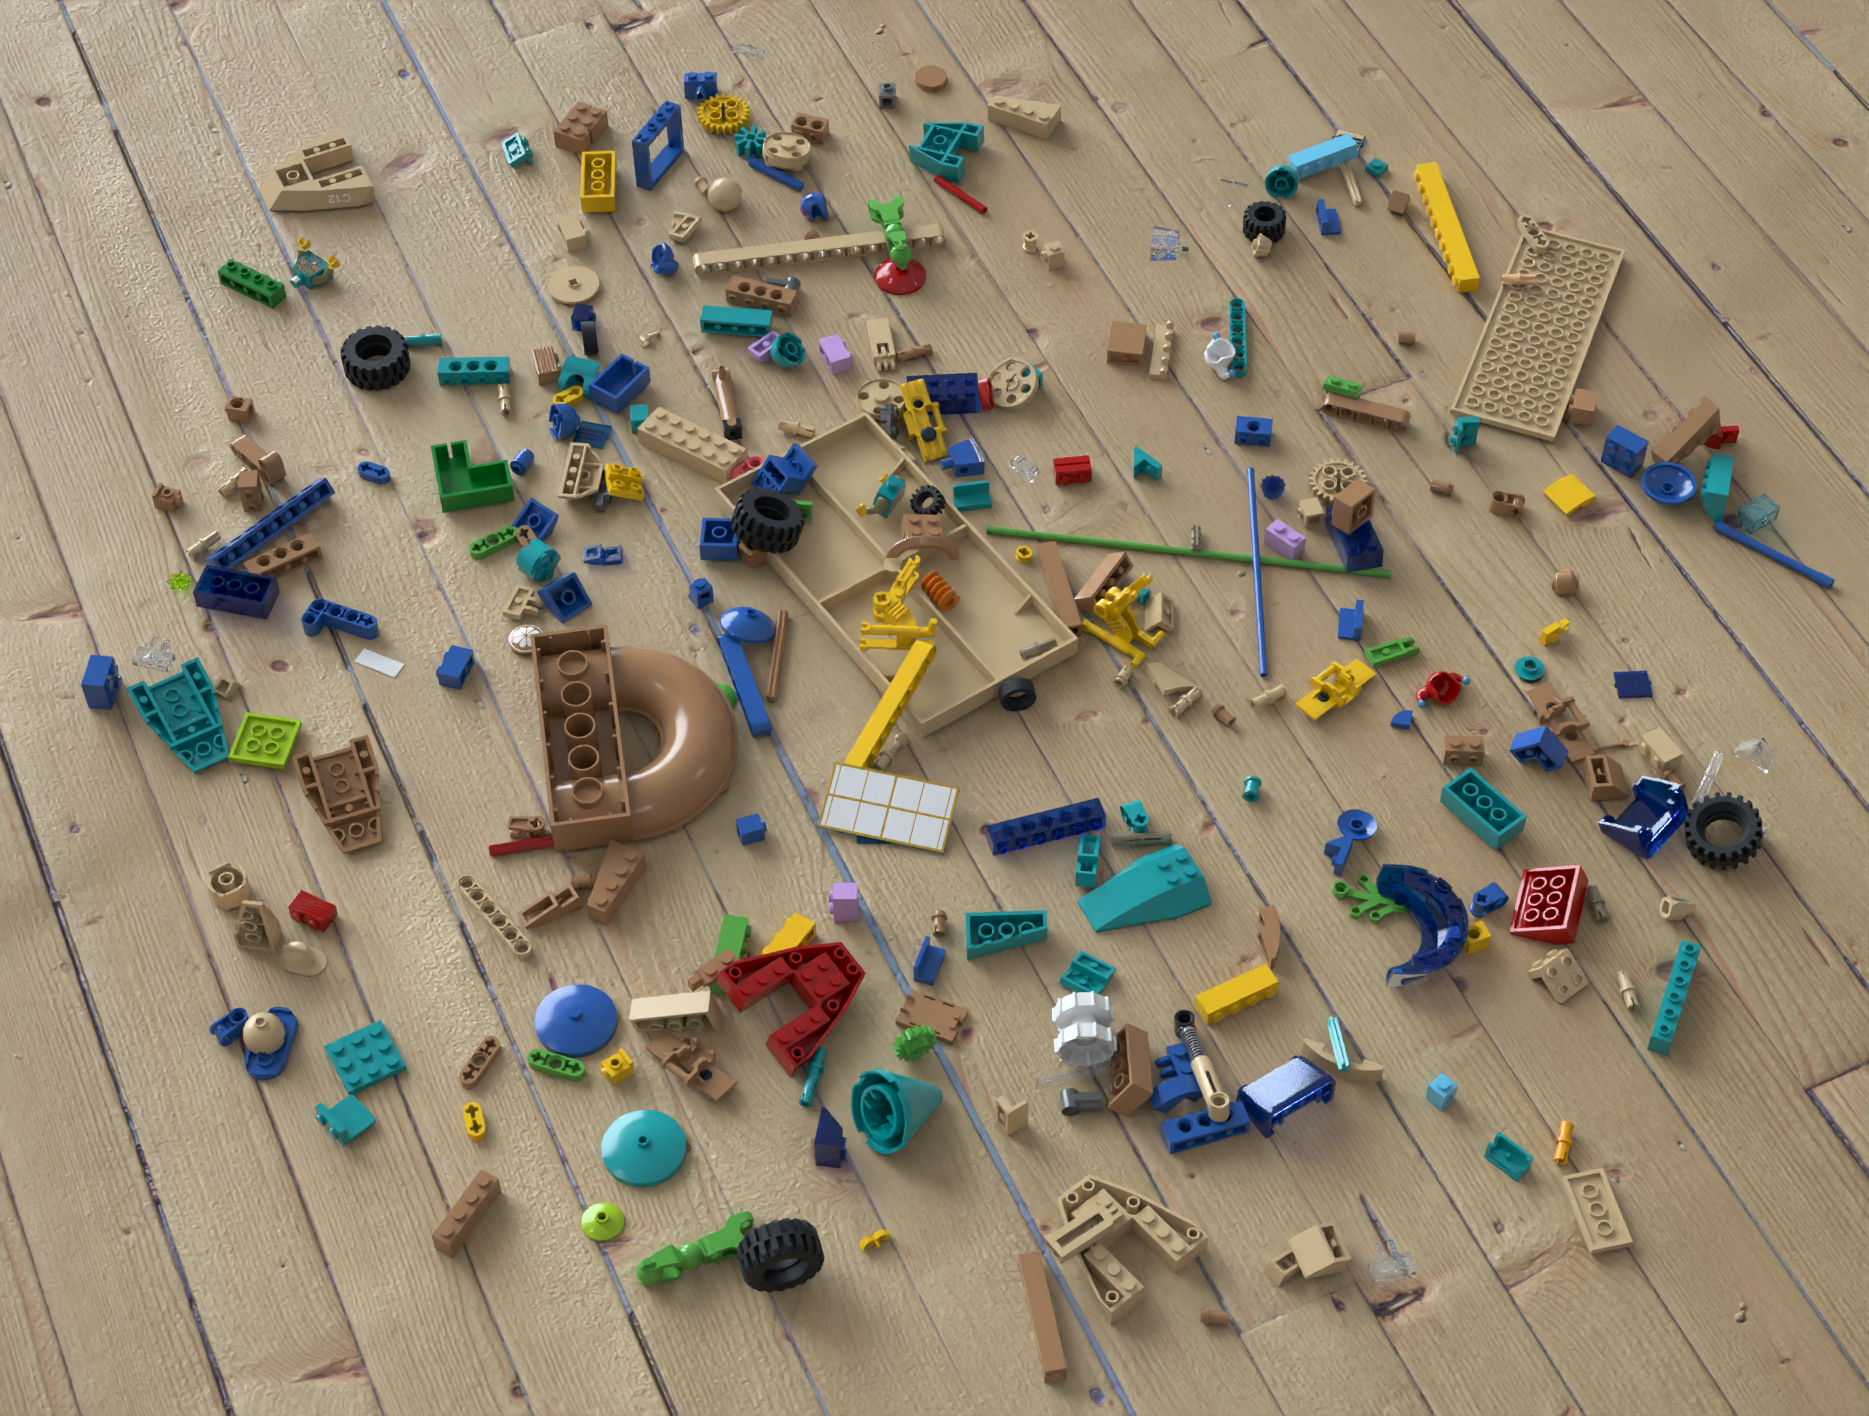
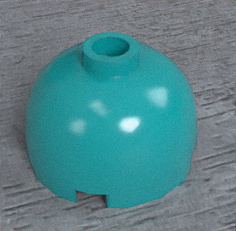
M1283 164L1271 168L1265 179V189L1274 198H1278L1277 196L1285 197L1284 199L1290 198L1297 191L1299 184L1296 171L1290 166Z
M790 332L776 337L770 348L773 361L782 368H794L802 363L806 357V349L801 345L802 340Z

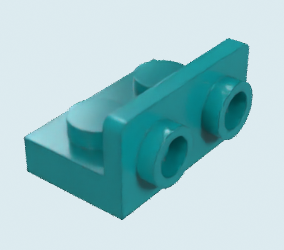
M518 132L502 142L508 163L512 168L526 159L530 164L534 163L532 159L533 153L528 147L530 145L528 140Z
M1457 417V422L1453 425L1454 436H1451V447H1454L1455 453H1459L1460 446H1475L1480 424L1479 417Z

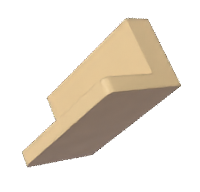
M1162 592L1145 602L1146 631H1150L1157 626H1160L1168 633L1174 630V600Z
M1003 1095L996 1099L995 1121L1007 1136L1028 1124L1029 1102L1026 1099L1013 1107Z

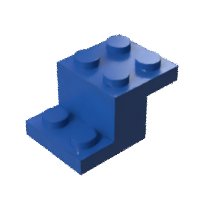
M793 443L784 457L769 455L751 484L755 489L761 488L764 490L767 488L771 491H779L780 494H784V492L800 494L818 465L799 444Z

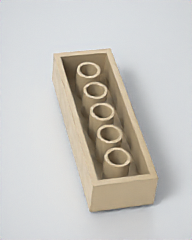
M659 406L637 428L640 444L722 484L732 480L730 478L732 470L747 461L746 448Z

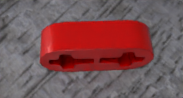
M989 377L979 379V397L983 411L994 408L993 387Z

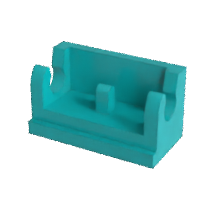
M1501 1132L1495 1136L1493 1143L1488 1144L1483 1156L1516 1182L1530 1170L1533 1156Z

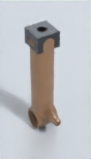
M721 365L719 368L712 369V378L716 390L724 438L728 440L743 439L742 425L738 415L730 368Z

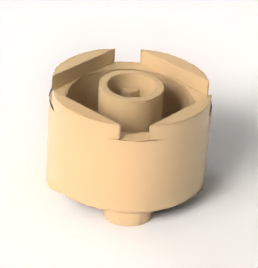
M224 862L210 870L206 884L211 900L215 905L221 907L224 911H228L231 908L242 905L243 900L250 899V884L246 871L241 865H232L230 862Z

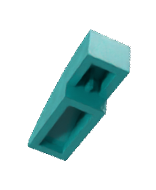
M1081 835L1075 886L1095 888L1101 836Z

